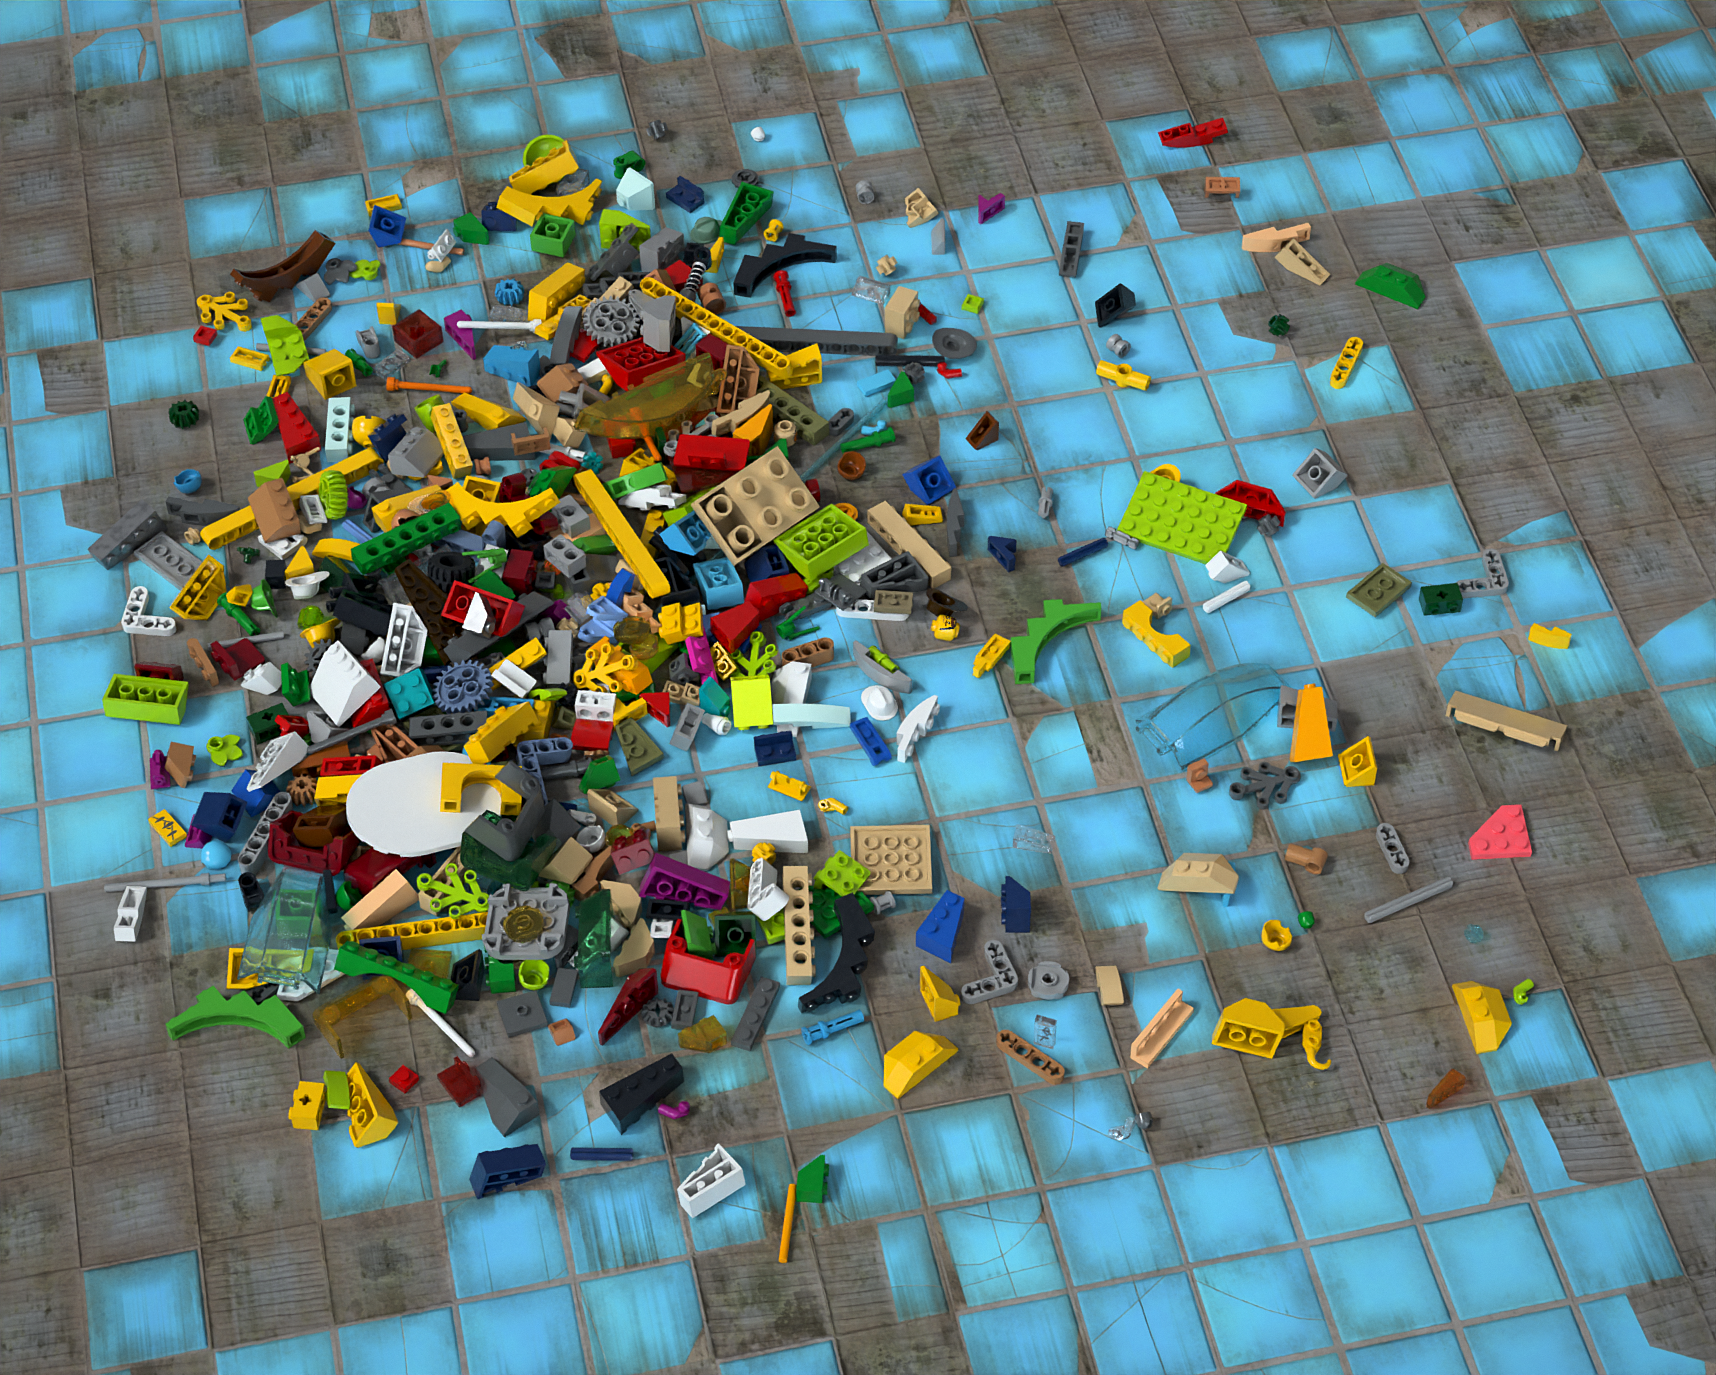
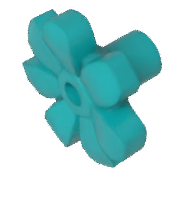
M590 452V456L585 455L583 457L585 462L581 463V466L588 470L591 469L597 475L599 474L598 468H603V463H600L603 457L596 455V452Z

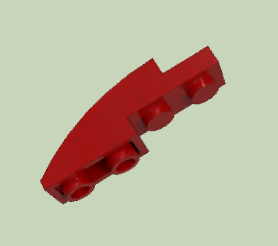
M1219 118L1193 127L1190 123L1160 131L1158 135L1162 146L1187 148L1213 143V137L1227 134L1228 130L1224 119Z

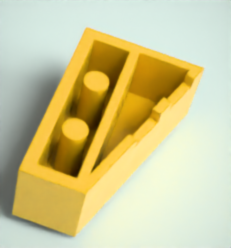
M639 448L623 460L619 477L657 463H655L654 457H647L644 454V450ZM663 465L668 479L654 485H671V491L675 493L677 481L674 473Z

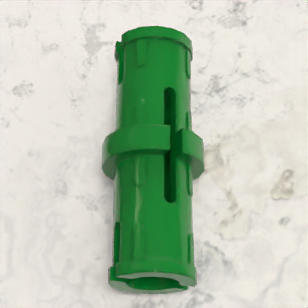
M354 349L346 351L345 356L352 360L355 369L360 370L364 376L372 374L373 368L366 363V359L363 356L358 355Z

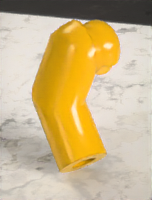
M605 374L602 377L603 385L599 392L607 395L612 388L614 380L611 375Z
M835 798L823 799L818 803L819 809L823 812L836 810L845 815L848 811V806Z

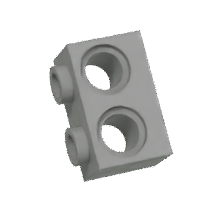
M561 534L544 545L545 559L568 578L586 567V554L584 551L578 549L570 539H566Z
M687 703L680 715L669 744L687 752L693 742L705 710Z

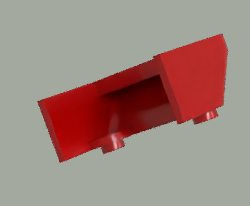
M678 919L666 944L660 974L662 985L677 991L698 992L699 997L727 1005L735 1003L756 959L755 940H750L744 955L730 953L725 957L723 963L685 953L687 942L683 938L682 919Z

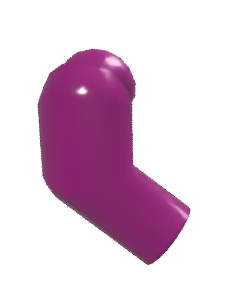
M681 1101L678 1107L672 1108L662 1103L659 1106L658 1113L671 1119H678L689 1114L690 1104L687 1101Z

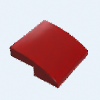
M580 328L578 340H575L573 353H570V357L572 356L585 363L600 344H597V339L592 341V335L587 336V331Z
M576 719L570 739L573 743L572 749L596 752L597 750L609 751L610 741L613 738L614 732L613 722Z

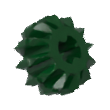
M186 399L183 402L178 401L177 404H172V407L169 408V420L171 424H174L175 428L181 427L182 430L184 427L190 428L191 425H196V422L199 420L198 407L192 401L187 402Z

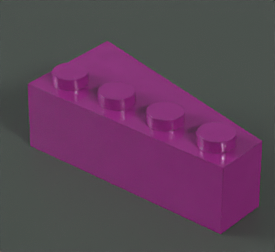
M655 853L641 882L639 897L646 898V896H652L660 900L694 903L695 906L721 910L729 895L730 881Z

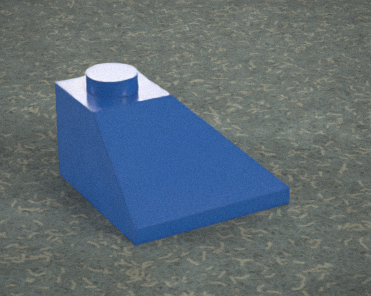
M940 455L902 474L910 490L927 505L956 488Z

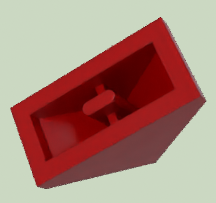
M669 692L640 694L639 698H643L647 702V713L668 728L670 726Z

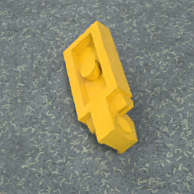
M994 634L975 656L973 664L975 666L973 667L972 675L980 678L985 670L990 671L1010 648L1011 641Z

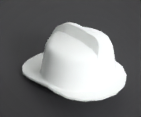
M321 571L305 576L287 579L285 584L291 587L295 599H308L317 594L320 581L329 577L330 573Z
M877 685L870 686L861 694L862 703L874 719L886 721L896 715L898 710L897 702L887 688Z

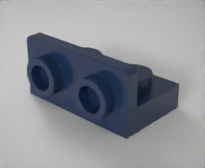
M682 176L677 177L678 185L666 192L667 199L689 213L704 204V191Z
M792 731L763 734L753 738L758 767L796 761Z

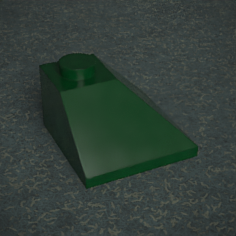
M735 911L714 916L716 956H727L730 953L744 955L751 939L755 940L756 954V915L753 912Z

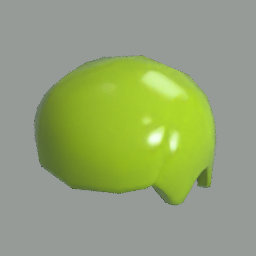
M544 960L523 961L518 973L520 984L524 988L533 991L542 989L549 980V965Z

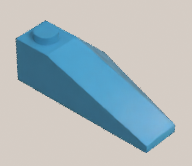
M695 511L676 521L659 534L670 550L693 556L706 547V541L711 536Z

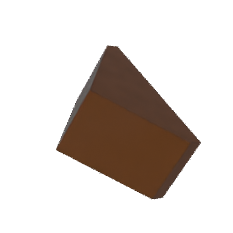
M986 411L965 439L975 450L998 441L999 422L990 412Z

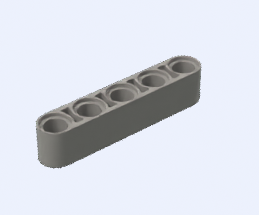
M279 792L273 797L239 854L238 863L241 874L251 872L256 875L268 856L270 823L289 811H294L289 793Z

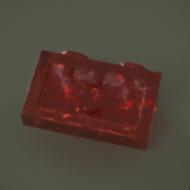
M458 1056L454 1057V1065L437 1074V1079L459 1108L481 1096L479 1088L481 1083L476 1075L472 1076L468 1064L465 1061H461Z

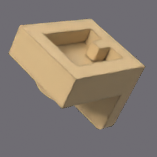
M1155 593L1143 601L1153 611L1152 615L1156 619L1169 614L1172 609V598L1170 596L1163 599L1159 594Z

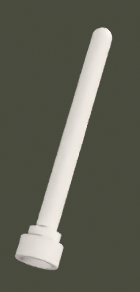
M533 319L530 322L458 321L457 326L459 328L529 329V331L535 333V327L541 324V319Z
M413 989L408 990L405 999L411 1005H418L469 1057H473L475 1050L434 1009L427 1007Z

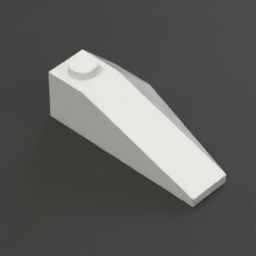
M295 731L271 740L260 756L263 761L257 764L256 769L258 771L252 775L247 790L250 792L261 788L297 763L306 759L307 748L309 747Z

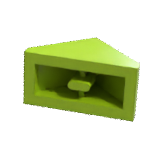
M288 460L253 472L257 487H260L265 482L283 478L286 484L291 475Z

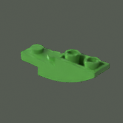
M662 462L602 483L610 497L615 499L665 481L668 477Z

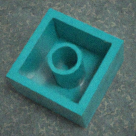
M421 668L384 683L398 718L401 720L436 705L432 697L434 694L424 670Z

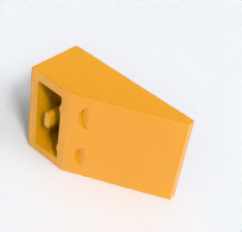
M772 404L761 409L759 413L748 419L745 424L733 432V438L748 439L750 441L748 456H760L765 453L773 432Z

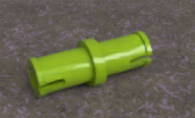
M873 645L868 648L870 650V657L892 674L900 670V667L893 663L887 654H883L878 650L876 646Z

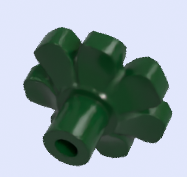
M237 547V551L244 555V563L251 564L253 556H260L261 550Z

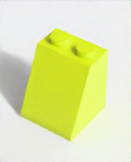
M769 674L730 677L734 727H738V730H748L750 726H758V729L769 728V725L773 724Z

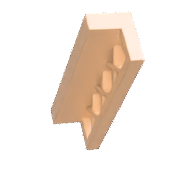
M1177 989L1131 1044L1130 1058L1147 1069L1194 1012L1192 1006L1182 1001L1183 991Z

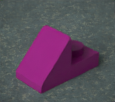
M1002 193L992 197L989 201L978 195V223L980 225L1005 209V196Z

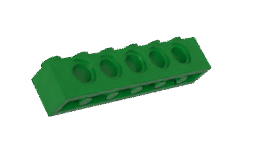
M447 503L351 548L352 561L362 575L374 572L376 569L388 565L394 560L422 549L434 541H439L449 534L456 533L461 529L460 516L452 505Z

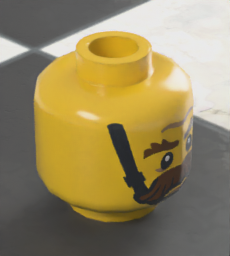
M939 615L936 620L932 621L931 631H934L936 639L952 641L958 636L960 624L957 623L954 617Z

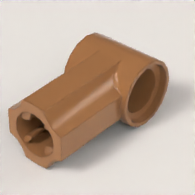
M1292 843L1289 844L1285 855V860L1305 866V869L1312 874H1320L1328 858L1327 852L1321 848L1310 850Z

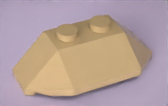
M1183 853L1162 872L1157 888L1161 891L1234 894L1239 876L1222 854Z

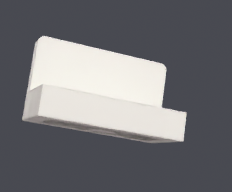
M505 659L499 669H495L491 675L521 699H525L537 682L508 659Z

